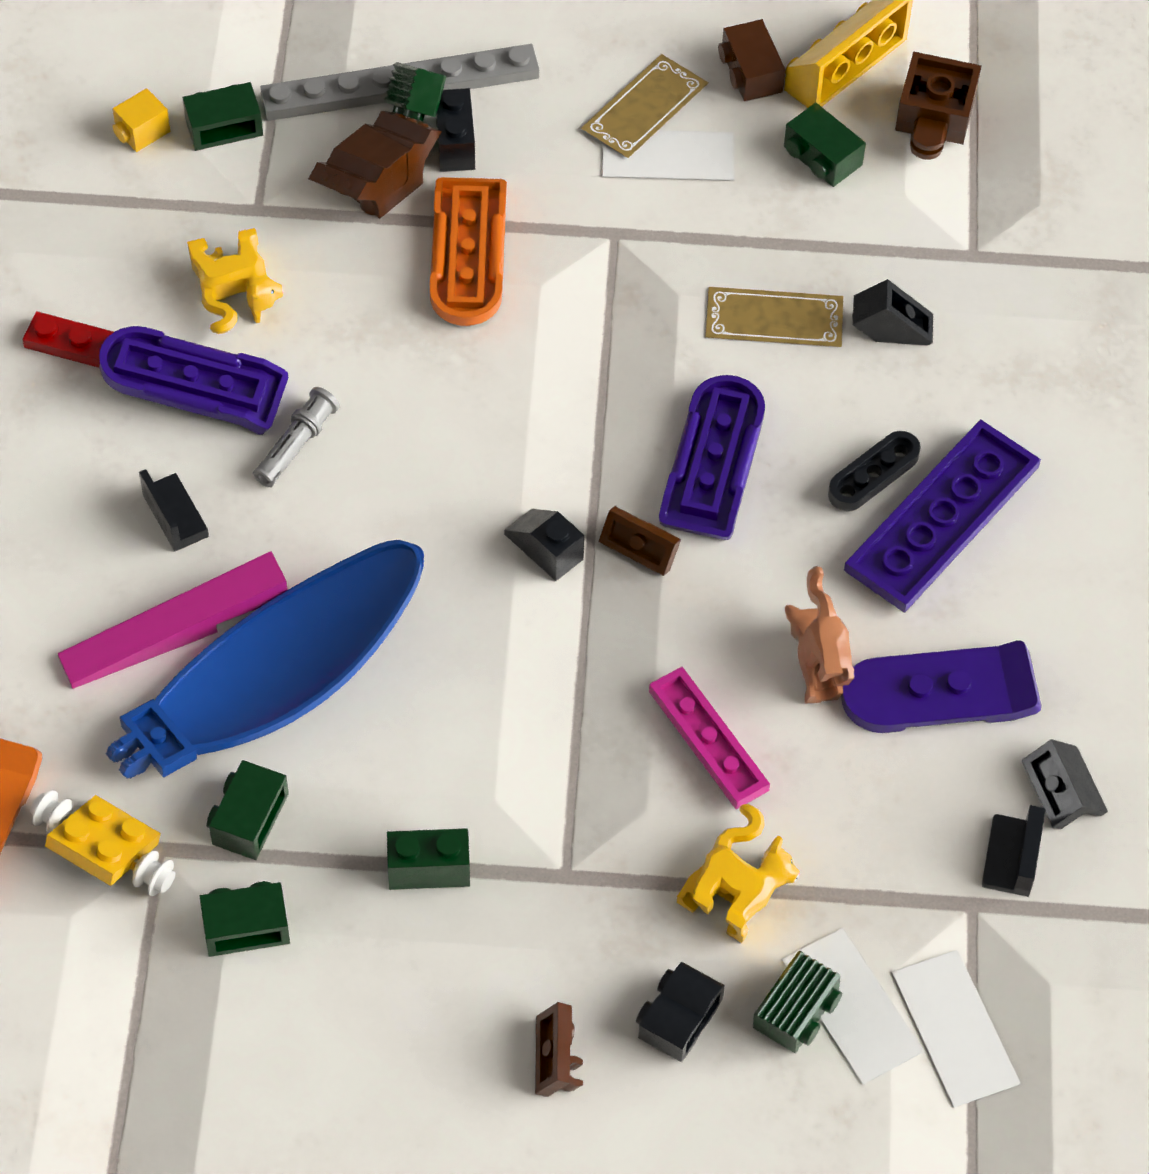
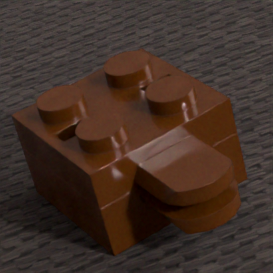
M913 51L899 103L895 131L911 134L910 149L912 154L924 160H931L941 154L945 141L964 144L982 65Z

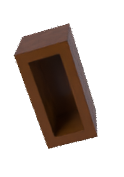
M763 19L723 28L722 43L718 44L719 56L723 64L727 63L730 69L731 84L734 89H739L743 100L749 101L782 93L786 69Z

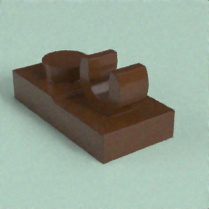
M614 506L608 512L598 542L664 576L671 569L681 539Z
M557 1002L536 1016L535 1094L549 1097L560 1089L571 1092L583 1085V1080L575 1079L570 1075V1070H576L583 1065L581 1058L570 1056V1045H572L575 1032L572 1022V1005Z

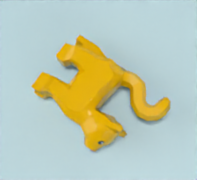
M255 228L238 232V254L223 256L221 247L215 248L214 253L211 255L205 254L204 251L208 248L205 238L187 242L192 269L200 281L202 291L201 302L208 312L223 317V319L210 325L213 333H226L237 322V313L234 309L219 300L247 292V302L254 321L260 323L261 311L272 307L275 300L283 297L282 285L274 282L267 276L264 260L257 252V245L259 243Z
M743 804L739 807V811L748 819L749 823L747 826L725 829L717 837L713 849L706 855L703 866L689 876L677 895V903L692 913L700 906L704 913L709 914L714 907L713 897L716 894L731 902L732 904L726 916V922L729 923L726 934L741 943L745 940L748 933L746 925L748 920L767 905L776 888L788 883H795L800 874V871L793 863L792 856L781 848L783 839L780 836H777L765 851L758 869L746 863L731 850L734 842L751 841L759 836L764 828L763 814L758 808L750 804Z

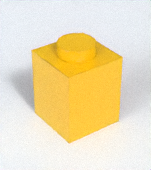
M147 88L112 108L115 122L112 128L116 137L122 143L127 142L136 152L171 132L168 109Z

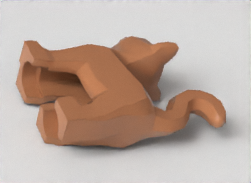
M818 566L810 569L807 574L808 595L811 602L816 604L818 608L801 610L793 605L785 606L786 617L791 623V635L799 642L798 659L807 687L805 704L838 700L843 694V686L849 685L854 679L849 631L844 622L837 616L831 597L823 591L822 580L824 573L823 569Z

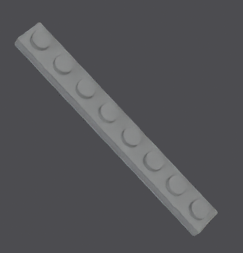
M533 44L403 63L447 76L443 90L475 89L539 79V66ZM393 65L261 85V97L266 120L271 121L386 103L384 98L387 97L386 91L389 90L388 84L391 83L389 78L393 76L391 71L395 68Z

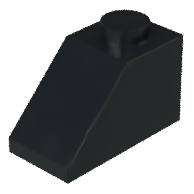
M887 279L854 295L852 325L875 342L925 346L933 343L934 314Z
M531 509L504 530V535L555 581L559 580L584 560L585 535L558 511Z

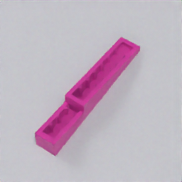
M272 551L57 653L72 689L218 633L217 624L258 609L287 591V581Z

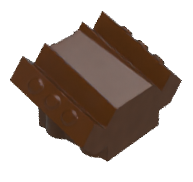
M381 111L374 125L364 124L333 149L327 162H317L308 179L333 189L342 195L352 197L360 203V207L365 213L375 215L380 219L423 184L425 160L442 131L429 127L426 123L417 122L413 118H406L403 114Z

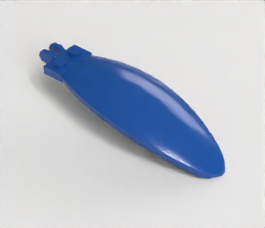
M402 540L379 543L315 574L267 602L205 648L168 683L155 700L152 699L120 716L121 727L127 734L111 743L105 754L113 763H118L124 759L119 771L127 779L145 772L150 764L164 778L197 760V755L212 753L253 741L304 716L346 684L386 639L418 586L424 567L423 550L416 544Z

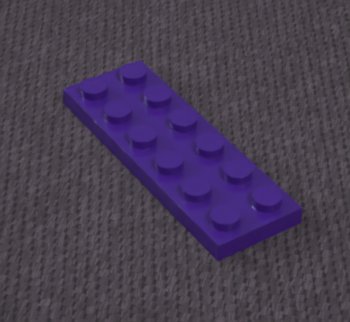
M980 419L845 562L844 571L905 613L1039 468L1041 459Z

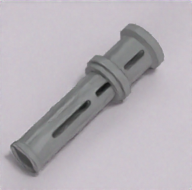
M313 387L306 404L301 410L297 409L292 414V424L253 471L255 479L262 485L272 487L309 438L318 436L322 431L321 425L330 414L336 413L340 408L338 400L329 391L321 387Z

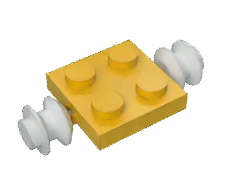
M51 790L46 794L42 793L34 800L30 809L31 821L34 826H40L44 822L47 824L45 847L109 886L113 885L130 869L133 870V885L140 887L144 883L148 884V894L150 896H155L159 892L164 893L172 885L175 879V872L173 871L174 862L169 859L161 864L158 862L159 853L152 851L159 843L161 833L97 795L93 796L73 814L72 801L65 799L61 803L57 802L58 793L55 790Z

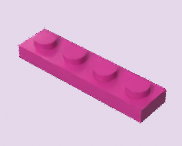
M682 666L649 684V693L735 809L769 791L770 783Z

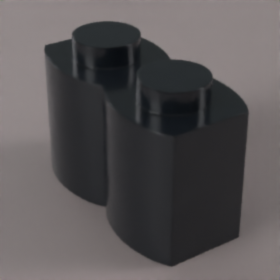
M681 962L674 971L668 969L661 978L657 991L661 993L653 1003L646 1001L636 1018V1023L639 1024L638 1038L682 1062L723 1000L725 985L684 962Z

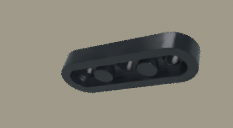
M906 431L892 432L837 473L831 479L828 498L831 504L843 511L856 510L911 469L918 462L921 449L917 437ZM895 453H903L906 456L900 457ZM869 473H876L879 476L872 477L869 475ZM848 493V494H850V495H852V496H851V497H847V496H843L842 494Z

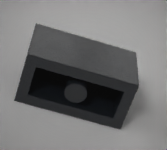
M470 88L443 90L436 114L437 130L442 131L438 137L440 172L475 170V137Z

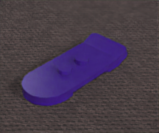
M130 326L115 331L103 342L99 354L101 375L105 382L114 390L125 395L237 424L259 435H263L272 426L289 378L288 372L266 359L244 353L233 354L166 336L162 331L142 326Z
M720 375L705 380L694 391L674 464L659 512V521L662 526L721 540H729L733 536L765 413L764 397L760 390L750 381L738 376Z
M1020 640L993 647L866 659L853 666L854 679L849 685L843 686V694L841 695L842 705L847 716L859 727L876 733L901 732L911 727L985 721L986 723L1014 721L1037 714L1041 711L1042 706L1030 652L1025 643Z

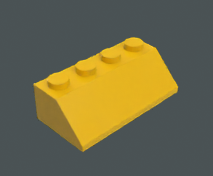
M872 0L869 3H863L853 16L846 21H840L830 34L823 39L816 40L807 52L800 57L793 58L788 63L785 71L784 91L807 108L815 102L823 107L907 40L913 0Z

